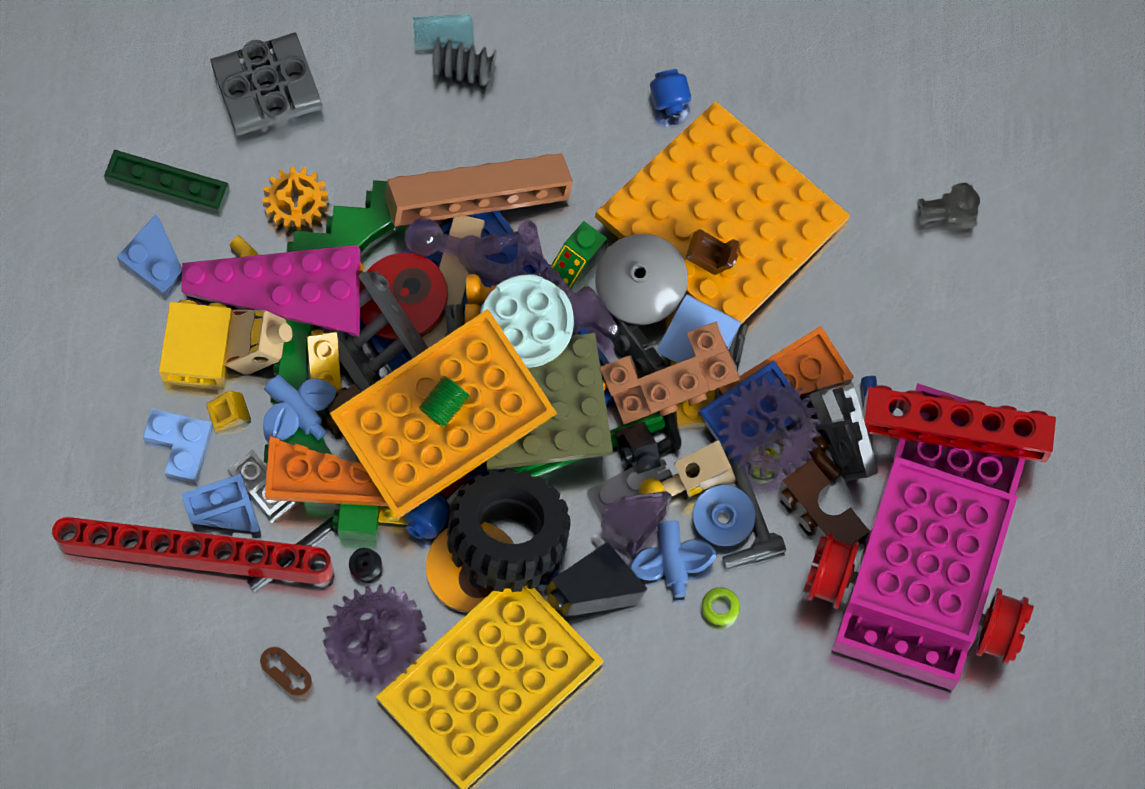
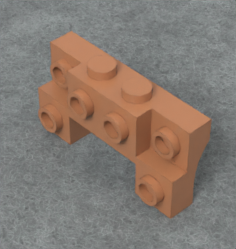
M718 321L687 333L696 355L695 357L647 376L639 377L631 356L600 367L624 425L659 412L661 417L678 411L677 404L688 400L691 406L706 400L705 393L741 380Z

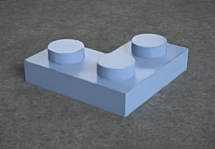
M151 408L143 439L147 442L172 447L165 470L166 477L196 484L213 425L212 422Z

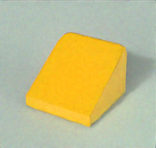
M228 391L206 403L215 432L229 429L251 420L244 396L240 392Z

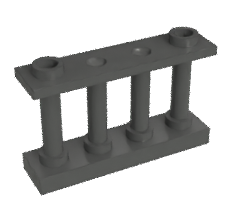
M362 272L358 276L365 286L360 292V308L373 298L382 311L381 314L360 331V337L337 330H327L318 326L324 333L337 332L339 360L361 392L381 380L379 370L405 348L412 358L428 349V346L390 291L387 279L378 272ZM390 323L398 338L370 361L363 351V345Z

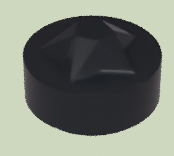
M365 547L354 551L349 559V570L352 575L365 581L374 579L382 567L380 555L376 551Z

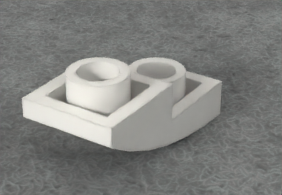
M253 449L227 470L232 476L242 474L249 496L268 516L287 502L265 500L267 466Z

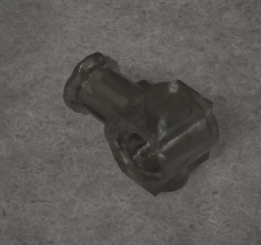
M968 183L956 184L951 187L952 191L950 193L942 194L941 199L927 201L923 198L918 199L917 212L921 225H927L930 221L945 219L946 223L960 226L962 229L976 226L978 224L977 216L979 213L980 197L973 189V185ZM958 203H968L971 209H963Z

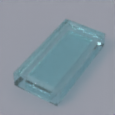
M472 14L413 17L415 49L434 48L437 37H440L442 47L445 46L448 39L452 40V47L458 46L460 42H463L464 46L474 45Z

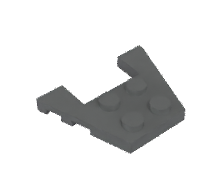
M854 383L845 384L832 390L843 415L842 419L832 421L820 391L800 397L806 407L810 406L817 417L812 420L817 431L824 430L831 444L828 445L827 449L835 464L842 470L841 475L845 481L868 478L878 473L877 459L871 448Z

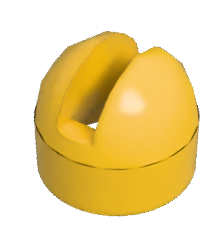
M656 478L644 480L639 487V495L660 494L662 495L660 499H651L652 497L642 498L651 505L660 504L666 497L663 484Z

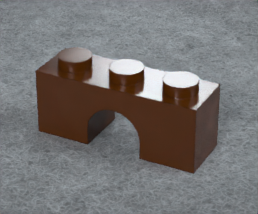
M812 459L782 480L780 497L789 508L794 507L800 514L799 520L808 532L813 531L819 539L821 536L827 537L828 533H832L835 540L850 545L854 541L860 542V545L867 540L870 530L851 507L839 515H829L821 510L818 499L828 492L831 482Z

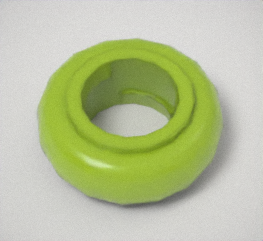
M717 587L704 595L701 610L708 622L723 626L730 624L737 618L740 612V602L733 591L728 588ZM715 599H724L729 603L730 609L725 614H718L713 611L711 607L712 602Z

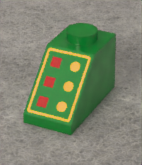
M583 221L564 242L548 269L546 276L569 296L601 259L607 250L608 238Z

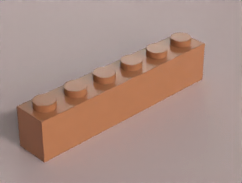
M562 153L545 154L539 157L514 159L512 161L486 163L478 166L458 167L451 170L430 171L424 174L387 179L385 201L394 226L569 200L573 180Z

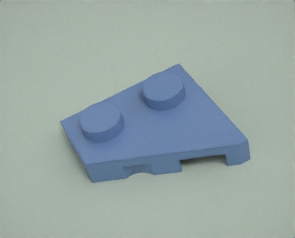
M154 215L117 256V260L165 297L182 278V267L159 217Z

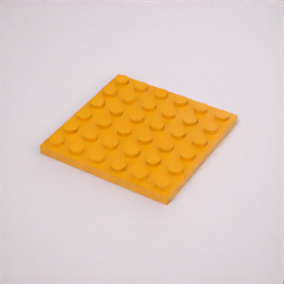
M716 101L601 206L595 214V218L619 239L634 234H650L671 243L681 254L687 268L688 285L685 296L688 294L742 323L836 233L850 217L849 213ZM701 229L723 243L732 239L739 242L736 252L738 258L731 269L713 275L686 259L693 232Z

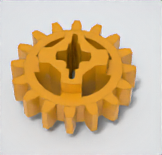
M291 166L290 173L285 174L280 169V178L270 177L271 187L263 188L264 195L267 196L262 198L263 207H267L265 210L267 218L274 216V225L278 226L284 223V229L287 232L291 226H295L297 231H301V225L304 224L309 229H312V220L315 219L321 222L322 214L320 211L327 212L328 210L325 201H328L329 197L328 192L324 191L326 189L325 182H317L318 175L316 172L308 176L306 167H303L300 173H296L294 166ZM294 191L297 192L298 197L297 207H295L293 202Z

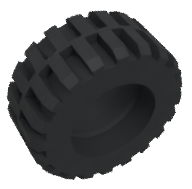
M505 468L504 472H497V469L486 471L484 477L481 474L476 475L470 479V484H464L459 489L458 496L454 498L451 505L447 530L448 551L452 554V561L458 568L463 567L462 574L468 579L475 578L477 579L476 584L484 588L487 585L492 586L494 591L503 592L504 589H511L512 592H520L525 586L528 589L539 586L540 579L543 582L547 581L553 576L554 570L559 569L565 555L571 521L570 516L567 514L568 506L563 499H560L561 494L554 486L549 488L547 486L548 481L542 477L534 478L531 476V472L522 470V473L514 472V468ZM495 517H513L529 525L536 536L529 541L519 544L503 543L490 537L482 529L481 524Z

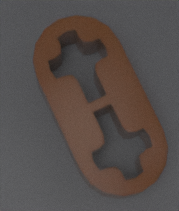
M270 647L262 653L260 658L262 671L286 694L295 699L305 698L310 694L313 687L311 675L285 650L280 647ZM272 656L276 659L281 656L280 662L285 670L282 672L275 666L269 669L268 658ZM292 674L298 680L304 677L305 688L297 687L294 690L291 689L293 684L287 676Z

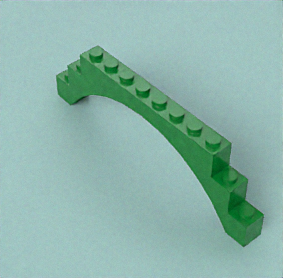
M373 180L372 191H366L365 208L334 205L333 216H327L326 233L294 231L293 241H288L286 252L357 245L360 248V255H362L373 243L400 227L394 226L385 201L387 181ZM286 320V323L292 328L293 336L290 341L284 342L282 358L279 362L274 363V374L282 376L291 386L298 390L299 386L308 380L307 336H311V331L314 330L315 325ZM270 396L271 404H277L278 402ZM300 427L290 438L283 441L292 445L299 444L319 453L332 454L323 437L317 440L311 433L306 435ZM265 444L264 463L268 462L269 444ZM304 502L305 506L340 508V510L334 509L333 528L338 529L339 539L377 541L379 506Z

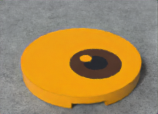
M487 522L481 524L482 529L493 539L503 543L514 544L512 539L497 526ZM447 528L438 535L429 549L426 559L427 580L433 594L443 605L468 614L494 590V587L487 585L484 588L476 584L477 579H468L462 574L463 567L458 568L452 561V554L448 551Z

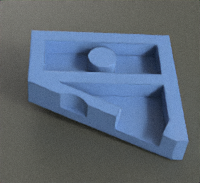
M242 474L181 494L191 524L255 533L261 531Z

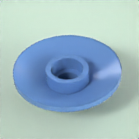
M718 485L711 487L699 496L694 505L693 522L695 528L706 541L714 545L732 546L742 542L751 533L755 524L756 513L751 499L742 490L733 486ZM722 514L727 515L729 521L721 523L718 521V516Z

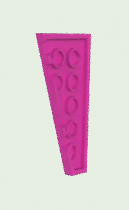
M357 245L182 263L181 292L186 296L214 303L233 305L244 310H266L285 320L302 324L308 323L327 330H337L360 337V278L358 277L360 275V248Z

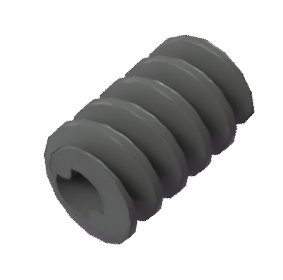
M437 37L432 56L434 75H440L444 68L445 76L451 78L456 71L457 80L460 81L468 74L469 83H474L479 76L480 84L485 86L492 76L497 50H494L491 57H488L486 47H483L481 52L476 54L475 45L472 44L469 50L465 52L463 42H460L457 48L453 49L452 40L448 39L445 46L442 47L440 37Z

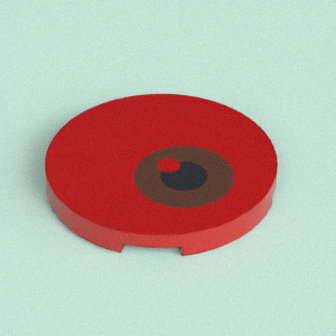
M396 253L380 259L366 271L378 272L387 279L390 291L421 337L434 330L445 315L444 306L447 305L448 285L440 269L428 258L415 253ZM360 281V292H361V291L365 288V286H364V284L362 283V281ZM373 298L360 308V317L366 326L382 313ZM390 323L375 334L387 341H395L398 338Z

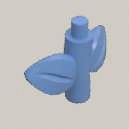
M280 375L267 383L264 391L278 402L264 416L263 431L268 443L270 436L278 438L282 442L287 440L297 431L298 427L306 435L311 433L317 440L324 437L327 431L320 425L322 419L315 411L323 410L332 403L336 396V389L333 385L321 379H309L303 382L298 390H296Z
M679 521L661 522L657 525L659 547L640 550L631 560L629 567L638 578L643 580H658L665 575L667 586L673 588L674 597L686 596L685 585L689 583L687 572L697 573L705 570L715 560L717 553L710 544L701 539L694 538L684 541L680 545Z

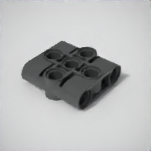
M296 32L265 42L251 40L246 43L243 49L210 59L236 136L268 126L281 128L290 119L323 109L316 84ZM270 49H272L276 60L275 62L273 61ZM254 56H263V59L260 61L251 60ZM241 58L243 60L246 71H243L242 65L239 60ZM292 72L301 73V75L297 78H291L288 76ZM264 81L273 82L269 87L260 86ZM236 90L244 91L240 96L231 95ZM288 96L293 106V110L290 109V105L287 99ZM257 106H259L263 116L262 120L260 119ZM273 107L282 108L278 113L269 112Z

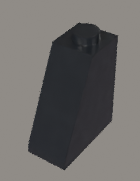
M607 541L554 577L544 594L547 596L551 607L558 610L563 617L635 606L641 601L647 591V587Z

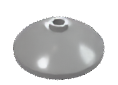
M634 234L616 241L604 252L597 266L595 282L598 296L608 312L624 322L647 325L665 319L679 307L687 290L688 274L681 254L671 243L655 235ZM642 269L646 272V275L643 278L635 277V272Z

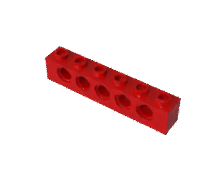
M883 385L868 388L863 408V418L867 433L872 435L1047 463L1053 452L1056 417L1048 416L1043 411L1023 412L1007 405L992 407L976 400L961 402L945 395L930 397L914 390L899 392ZM889 408H898L902 411L903 415L895 416L889 411ZM920 413H929L933 416L934 420L926 421L920 416ZM951 418H960L964 421L965 425L957 426L952 422ZM982 423L993 424L996 431L986 430ZM1014 428L1024 429L1027 436H1019L1015 433Z

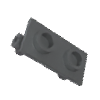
M623 321L620 322L610 339L616 350L623 357H632L639 377L641 378L666 368L664 366L666 362L660 357L654 347L647 350L642 348L648 345L649 340L640 330L639 326L630 323L625 324Z

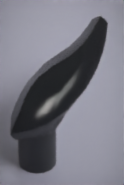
M673 413L663 416L665 421L664 429L668 437L657 442L660 454L674 447L677 450L681 448V435Z

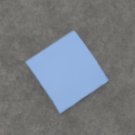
M687 294L656 352L676 363L695 357L696 355L687 333L715 321H718L729 349L742 322Z

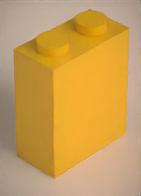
M191 300L170 302L159 373L163 382L224 388L227 366H224L232 314L231 308H227L226 305L221 303H210L209 306L197 305L196 302Z

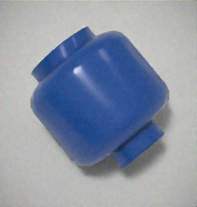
M678 69L656 73L655 79L650 82L654 107L657 110H666V115L683 112V106L691 101L687 77L682 73H678Z
M435 494L404 515L405 522L408 525L406 527L407 531L417 539H422V537L433 539L437 537L449 522V503L441 495Z

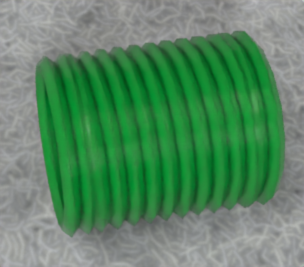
M443 376L438 381V384L434 386V389L430 391V394L426 396V399L422 401L419 409L441 427L446 428V425H449L448 422L453 420L452 417L457 415L456 412L461 410L460 407L465 405L464 402H467L466 400L470 398V395L450 378Z

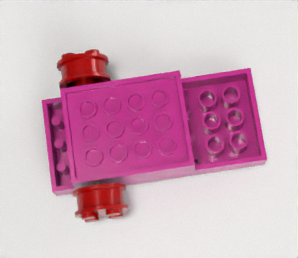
M917 383L915 391L923 393L924 396L937 397L945 395L954 398L955 401H971ZM920 413V416L924 420H934L931 414ZM951 418L955 425H965L962 419ZM982 423L986 430L996 431L993 424ZM1014 428L1015 433L1019 436H1027L1024 429ZM899 439L857 572L854 571L855 564L853 563L860 542L854 541L850 545L835 540L834 534L828 533L827 537L821 536L812 561V563L818 564V566H811L803 592L808 593V600L812 601L814 597L832 602L833 608L838 609L845 588L848 589L849 584H853L832 651L954 690L959 682L967 653L974 643L978 626H981L976 655L981 656L983 653L1002 658V664L1008 665L1010 660L1014 661L1017 653H1020L1025 639V635L1020 634V632H1023L1025 625L1029 623L1034 605L1028 604L1029 598L1023 596L1021 600L1003 595V590L997 588L985 614H983V610L1018 497L1015 493L1026 459Z

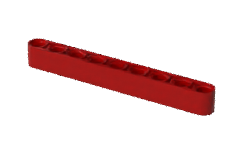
M63 517L57 520L52 528V535L59 549L64 553L311 584L326 583L333 575L331 557L325 549L320 547L73 517ZM66 532H76L72 539L62 540V536ZM96 536H107L103 543H92ZM138 539L135 546L131 548L123 547L127 540ZM161 542L169 543L168 548L162 552L154 550ZM192 546L200 547V551L195 555L185 554L187 549ZM222 550L232 551L231 555L226 559L217 558L218 553ZM259 553L263 555L262 559L257 563L248 562V558L253 554ZM291 557L294 559V562L288 567L279 565L283 558ZM316 561L326 563L325 567L321 570L315 571L310 569L311 565Z

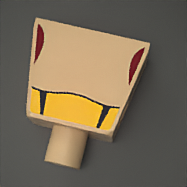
M232 310L224 366L248 375L279 362L282 358L284 342L292 339V328L286 323L284 318L266 310Z
M719 440L676 461L674 465L678 473L661 480L668 497L686 490L690 499L699 497L711 487L729 485L736 482L732 468ZM698 474L697 477L690 478L692 475Z

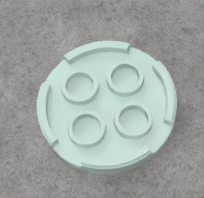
M518 275L502 281L496 285V288L489 294L481 307L480 314L489 309L527 368L541 366L554 360L564 351L572 337L574 316L567 295L558 286L543 279L541 276Z

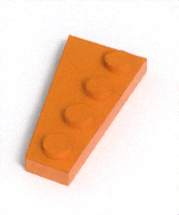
M822 326L740 375L741 380L725 385L717 391L720 396L772 361L776 362L799 396L852 380L854 376Z
M269 437L265 500L388 506L362 463L346 461L338 458L336 455L319 453L299 444L292 445L282 442L278 438Z

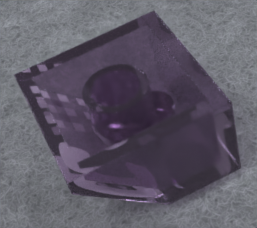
M667 491L625 496L617 504L610 503L601 516L604 519L600 525L602 527L601 539L605 542L608 541L614 549L632 560L655 531L657 525L668 514L672 495Z

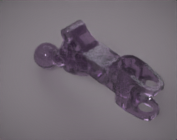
M419 218L413 221L405 231V242L411 252L418 256H430L440 251L457 256L469 274H476L482 281L494 286L518 275L545 277V280L552 282L563 290L571 303L574 316L572 336L584 328H595L610 340L614 339L619 333V329L609 314L605 303L592 288L585 285L574 293L545 260L537 226L532 221H523L520 223L518 231L499 237L496 234L483 238L468 235L460 239L444 234L438 223L430 218ZM517 243L516 257L513 263L501 264L486 258V256L501 252L502 247ZM531 264L538 271L530 274L524 271L523 266Z

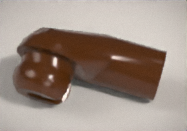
M816 436L812 442L809 441L807 443L806 451L823 474L832 481L842 470L823 452L828 448L827 442L822 437Z

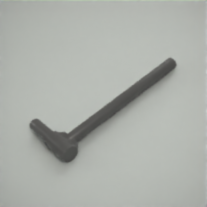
M728 458L739 489L748 495L754 505L756 513L754 529L757 538H755L750 548L723 556L722 560L725 568L754 559L759 561L786 552L782 536L769 533L742 459L740 458L732 463Z

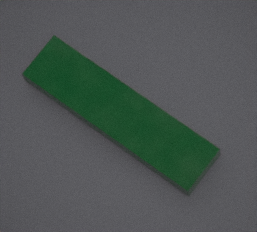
M115 149L104 174V178L107 181L215 213H220L229 189V183Z

